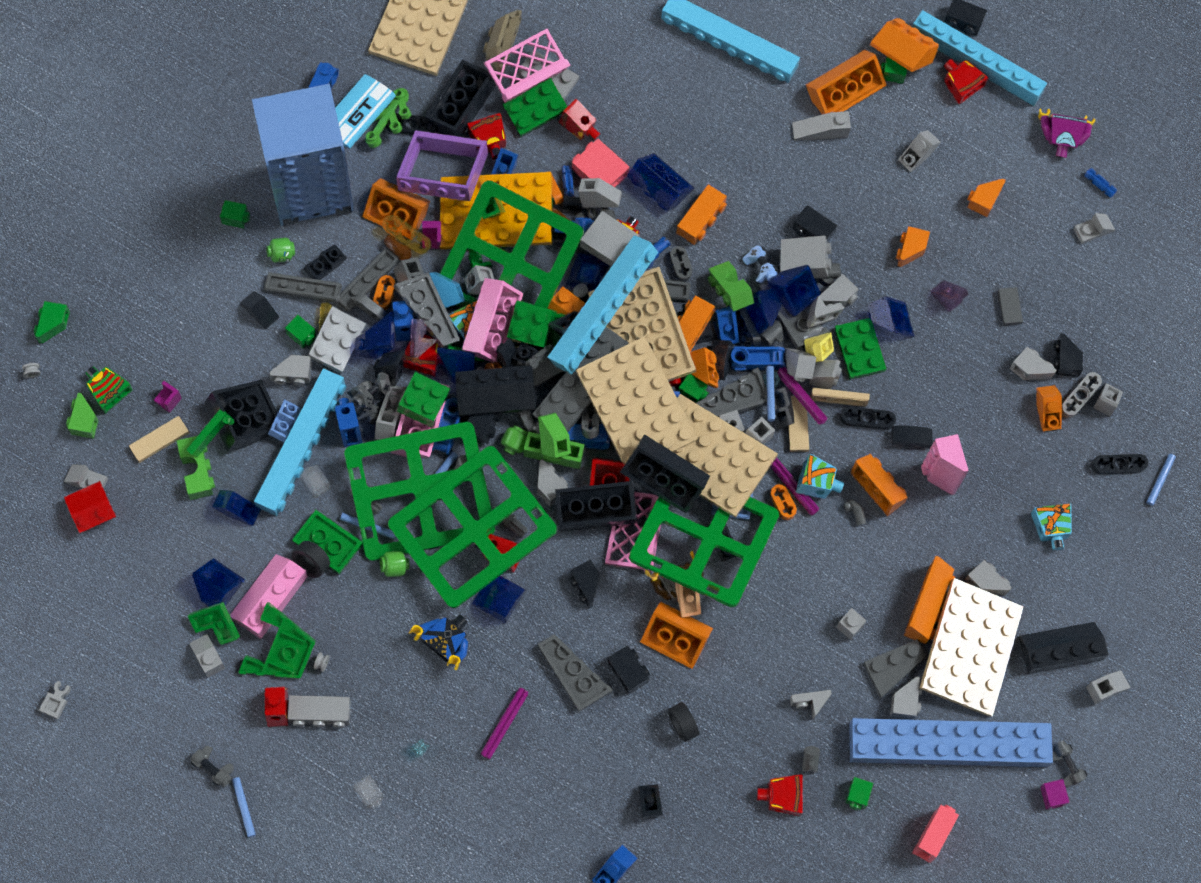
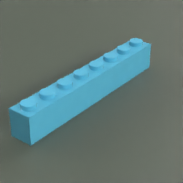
M668 0L662 9L661 19L667 24H673L680 28L681 31L690 33L697 39L706 41L713 47L722 49L729 55L742 59L746 64L754 65L762 72L774 75L780 81L789 83L799 65L800 57L687 0Z
M922 10L913 23L912 27L917 28L920 33L931 37L934 42L939 44L938 50L959 63L967 60L988 77V80L1032 106H1035L1044 92L1047 82Z
M635 235L629 241L547 357L557 368L572 375L658 254V251L651 242Z
M323 368L254 500L257 508L275 516L278 515L279 511L282 512L286 506L285 500L288 494H292L296 478L301 477L304 470L303 465L305 461H309L312 455L311 449L313 445L318 444L322 428H326L328 425L330 412L335 411L339 395L342 396L345 392L344 377Z

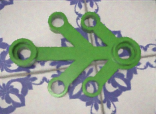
M399 88L394 90L393 92L396 96L389 103V107L385 108L374 120L380 119L375 129L368 132L365 138L370 148H376L381 144L382 139L379 135L389 119L391 122L390 129L394 134L402 131V126L395 113L398 106L400 107L399 115L401 118H410L411 112L406 105L409 93L406 89Z

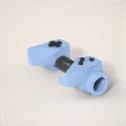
M761 246L753 247L743 257V261L746 265L757 261L761 265L760 273L755 281L758 283H763L765 280L769 283L777 281V267L767 263L764 258L766 249Z

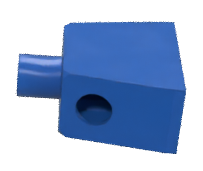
M405 301L392 302L397 342L411 341L415 335L413 311ZM409 328L407 331H402L401 329Z
M348 398L339 399L337 401L338 406H335V411L344 447L363 443L354 403H349Z

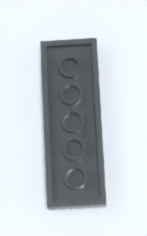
M605 327L576 370L630 343L608 327ZM576 370L572 375L567 372L563 375L533 413L534 417L538 419L540 416L556 413L567 432L570 431L592 403Z

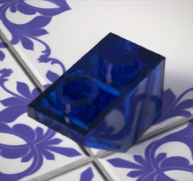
M220 490L212 505L213 508L222 514L250 526H254L261 511V508L230 490Z

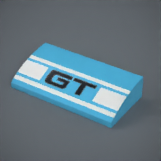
M366 74L335 108L343 145L348 148L354 145L396 96L389 88Z

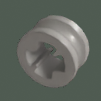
M28 363L23 365L22 370L25 371L23 373L24 378L40 376L39 364Z
M320 652L314 663V669L319 668L321 672H324L330 655L324 656Z

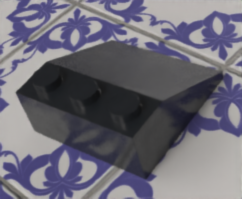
M262 380L212 391L204 402L211 418L219 410H222L234 419L233 425L225 424L218 432L227 452L247 447L270 436L268 432L277 415V411Z

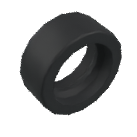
M311 541L301 542L292 552L293 562L306 570L307 576L312 578H319L330 566V560L326 552Z
M683 702L668 709L670 720L684 742L699 735L696 721Z

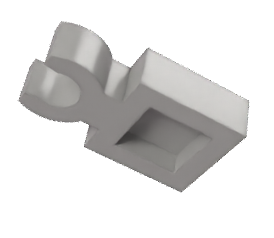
M59 681L54 685V694L48 692L39 709L40 712L59 719L67 704V700L63 699V697L71 691V687L68 685L65 690L60 691L61 682Z

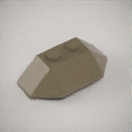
M516 10L502 16L495 21L494 27H490L488 34L490 40L489 43H485L483 53H486V61L513 47L522 20V10ZM495 61L490 64L494 71L501 73L503 63Z

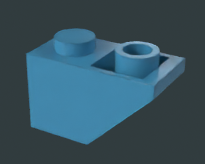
M437 272L429 273L445 309L465 302L459 283Z

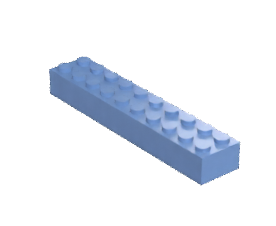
M852 718L849 723L850 762L1019 767H1049L1053 763L1051 723Z

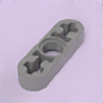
M1095 372L1088 373L1062 404V415L1064 417L1073 418L1097 391L1102 383V378L1099 374ZM1095 379V384H1092V386L1088 389L1086 386L1089 384L1090 380ZM1083 391L1086 394V399H1079L1076 396V392ZM1074 401L1076 405L1070 412H1068L1066 410L1067 407H1069Z

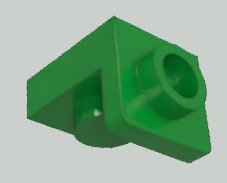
M468 248V258L472 269L477 265L490 267L492 270L491 261L483 262L480 253Z

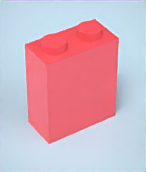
M599 139L595 142H590L586 146L585 151L582 154H577L572 160V171L581 179L600 178L616 187L629 175L630 167Z
M940 805L934 811L912 852L913 854L929 863L938 856L959 816L955 813L956 810L948 805Z

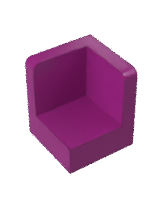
M422 221L423 249H441V221Z
M163 381L161 383L163 389L154 399V402L170 413L182 398L177 389Z
M1064 780L1052 781L1040 786L1046 810L1063 807L1070 803Z

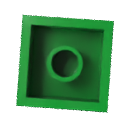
M517 300L507 337L540 347L547 346L552 331L548 325L555 320L557 311Z
M415 372L398 405L397 412L432 428L449 394L450 388Z

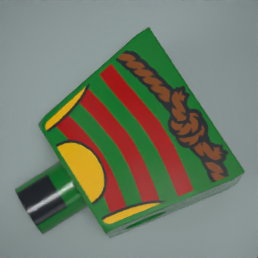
M92 366L85 373L90 378L86 385L105 414L133 391L128 381L108 367L103 368L99 372Z

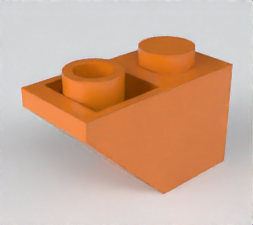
M908 226L907 231L902 232L900 243H903L902 249L898 248L896 259L899 260L898 267H902L923 256L930 234L929 231Z
M705 347L691 351L690 354L697 371L692 373V375L709 386L718 388L719 375L715 367L716 356L714 352Z
M1055 385L1036 388V405L1042 431L1062 429L1061 393Z

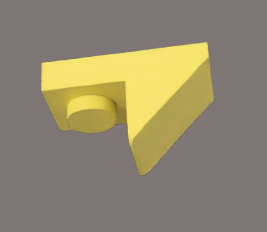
M825 333L804 340L806 352L816 356V362L825 360L834 351L831 333Z

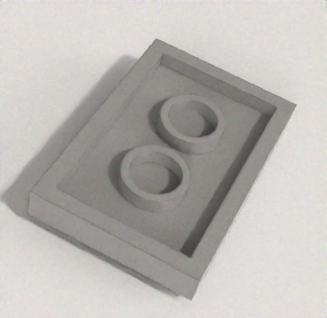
M537 51L535 52V57L541 59L545 58L544 55L540 54ZM527 58L522 66L529 68L531 59ZM533 60L531 69L541 70L543 62ZM519 69L516 77L525 79L528 71ZM569 69L551 78L563 100L566 99L579 80V75Z
M331 307L308 356L342 374L366 323Z

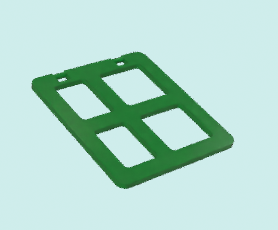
M488 180L482 184L440 274L453 280L466 250L470 248L504 266L499 280L512 285L516 275L521 274L541 284L542 290L535 305L548 308L583 237L584 230L582 226L494 181ZM492 197L528 215L527 222L511 253L475 235V231ZM543 222L567 235L550 272H546L525 261V256ZM462 292L465 302L455 306L463 308L478 300Z
M462 422L356 444L345 449L344 455L364 551L369 560H378L386 552L402 551L404 554L408 553L400 541L387 544L379 543L371 502L413 493L415 499H417L455 471L451 470L426 475L419 451L421 445L460 437L463 440L467 461L478 454L479 448L473 424ZM400 449L405 450L411 475L410 479L374 487L367 486L362 465L363 457ZM359 467L360 479H354L352 468ZM483 468L465 480L472 483L479 520L492 511ZM430 506L419 515L423 534L415 539L423 550L444 546L460 535L464 528L437 532ZM371 526L374 537L367 539L365 527ZM495 527L487 532V536L495 532Z
M493 446L484 448L388 521L391 531L450 608H457L557 532L556 524ZM501 464L507 470L504 474H501L497 469ZM488 465L510 491L511 496L483 518L475 520L453 491L469 477ZM442 500L462 525L464 531L436 553L428 556L406 525L434 503ZM522 508L535 523L537 530L508 552L501 554L488 538L487 532L516 510ZM536 508L542 515L538 519L531 513ZM474 543L482 551L490 564L460 588L454 590L439 569Z
M658 497L629 554V560L635 565L656 572L666 579L702 595L709 596L728 607H736L778 520L779 511L750 497L747 500L743 509L762 517L761 524L751 545L747 546L722 534L730 517V514L718 508L710 526L704 527L669 511L670 504ZM661 524H666L701 541L689 569L680 568L647 552ZM714 548L722 549L743 560L730 588H725L711 582L701 575ZM651 561L661 565V569L650 565ZM707 587L719 591L718 594L716 595L706 590Z

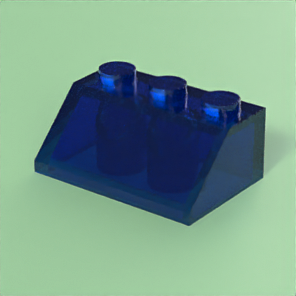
M655 153L637 159L627 174V177L631 179L635 186L640 187L645 191L646 196L653 198L660 208L667 211L676 208L694 190V187Z

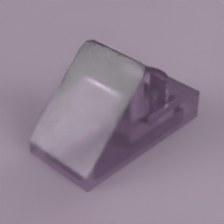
M945 280L930 291L949 312L961 304L962 300L969 295L966 288Z
M412 319L410 358L420 357L437 341V339H423V335L426 334L424 319Z

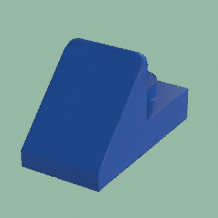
M501 148L491 175L512 174L516 168L518 154Z
M730 307L715 310L716 321L713 322L718 339L731 340L733 344L739 343L735 311Z

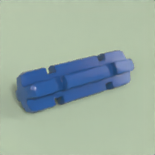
M569 165L563 166L564 195L574 197L572 167Z
M1092 168L1086 171L1084 176L1088 180H1092V183L1102 192L1105 191L1108 197L1114 196L1117 189L1113 185L1110 186V183L1101 175H1097L1096 171Z

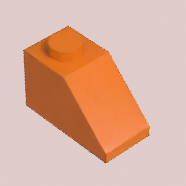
M1002 178L978 185L975 191L971 190L967 198L970 201L967 208L988 217L1006 180Z

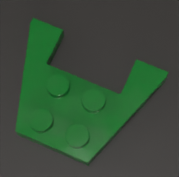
M267 602L260 620L277 626L279 629L266 662L246 655L238 673L301 678L316 640L270 602Z

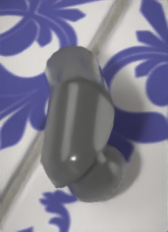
M854 500L844 502V510L854 513L857 525L865 524L866 519L862 506Z

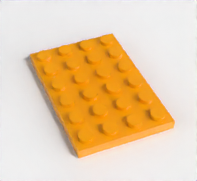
M552 173L480 175L470 201L441 197V250L452 249L477 194L485 181H494L552 211ZM469 176L441 177V182L466 185ZM502 201L506 212L491 219H483L482 217L475 235L497 247L515 246L527 222L528 215ZM544 222L541 223L531 246L552 245V226Z

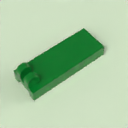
M219 410L187 448V451L191 455L198 457L225 424H234V419L225 411Z

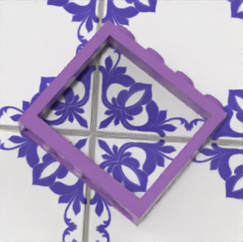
M415 130L396 177L398 191L470 201L488 155L487 141ZM420 149L476 158L466 185L410 177Z

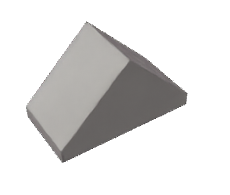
M1106 383L1093 408L1111 416L1119 404L1123 391Z

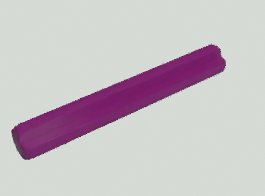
M785 367L778 369L777 376L817 424H825L827 416L806 391L794 380L793 376L788 374Z
M776 457L770 466L771 469L811 516L819 511V507L809 495L796 493L798 482Z
M519 688L481 752V755L486 759H491L528 696L527 690Z

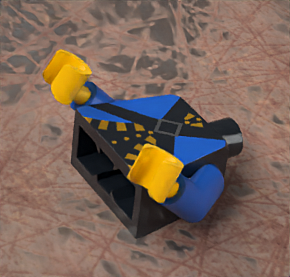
M458 615L453 622L446 617L443 619L437 618L420 626L414 625L409 631V634H416L415 641L422 635L421 642L445 660L447 666L454 664V670L458 669L459 664L467 655V635L462 628L468 621L461 615Z

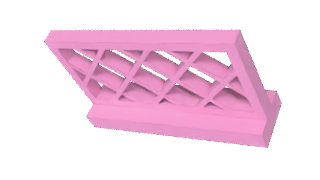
M548 29L539 32L484 63L500 90L505 103L565 71L570 66L568 60L564 59ZM543 35L547 37L549 41L547 47L538 44L539 37ZM526 44L534 46L532 56L522 53L523 46ZM536 48L546 50L544 59L534 56ZM549 51L556 53L559 60L556 62L548 61ZM508 54L518 55L516 64L506 61ZM521 56L531 59L529 68L519 65ZM533 60L543 62L541 70L531 69ZM495 61L503 63L501 73L494 71L490 64ZM505 64L515 67L513 76L503 74ZM518 68L528 71L525 79L516 77ZM502 77L512 79L510 87L503 88L501 84Z
M634 492L635 497L638 498L636 505L642 511L637 515V518L639 519L645 515L648 519L649 516L646 513L649 512L650 515L658 496ZM644 499L652 500L651 506L645 510L639 504ZM637 523L634 524L638 531L629 536L624 529L631 524L618 525L620 527L618 529L617 526H612L605 564L641 569L645 572L646 569L633 564L629 560L630 552L625 554L621 549L629 541L634 546L635 543L632 539L640 534L642 528ZM661 525L647 550L649 554L654 556L656 555ZM623 531L627 539L618 544L615 541V535ZM619 549L624 557L618 561L611 560L612 553Z

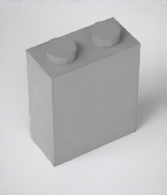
M602 211L584 234L580 243L583 249L612 267L634 235L639 237V235Z
M826 236L781 239L780 272L783 281L828 277V270H831V260L828 259V254H831V243L827 242Z

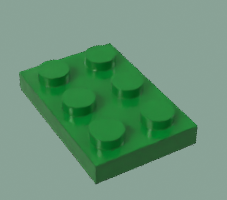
M551 78L503 104L521 137L560 116L568 107Z
M871 318L834 327L849 380L886 372L887 368Z
M317 510L313 512L292 539L296 545L303 541H311L320 546L329 557V568L339 575L363 545L362 541Z

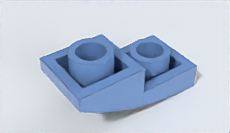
M284 399L268 435L285 443L301 408Z

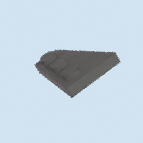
M914 640L867 660L863 664L881 699L902 678L922 662L926 656L918 640Z

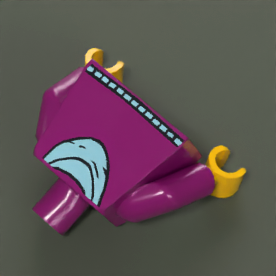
M1039 109L1038 118L1041 121L1044 136L1050 145L1057 146L1056 157L1067 158L1068 148L1076 149L1078 146H1082L1090 137L1095 118L1091 122L1087 120V116L1081 119L1051 114L1049 118L1050 109H1047L1046 114L1042 113L1041 109Z

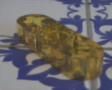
M389 215L383 219V229L415 252L424 254L431 249L430 239L399 217ZM394 220L393 224L396 227H400V225H402L403 227L399 229L397 234L396 231L398 229L396 227L389 228V223L387 221ZM404 229H408L412 234L409 240L404 239L402 236ZM424 241L426 248L420 249L418 242Z

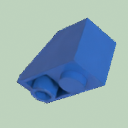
M622 845L611 855L592 882L618 883L638 858Z

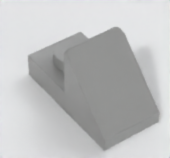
M1096 213L1091 220L1076 225L1074 231L1081 244L1114 232L1115 228L1107 214Z
M817 296L810 306L807 321L808 328L837 319L844 310L843 305L840 302L837 304L831 303L826 306L820 296Z
M72 464L64 482L83 489L100 481L104 488L108 478L89 470L86 465Z
M831 690L794 694L790 697L791 707L796 706L797 709L806 708L810 704L814 719L832 693Z

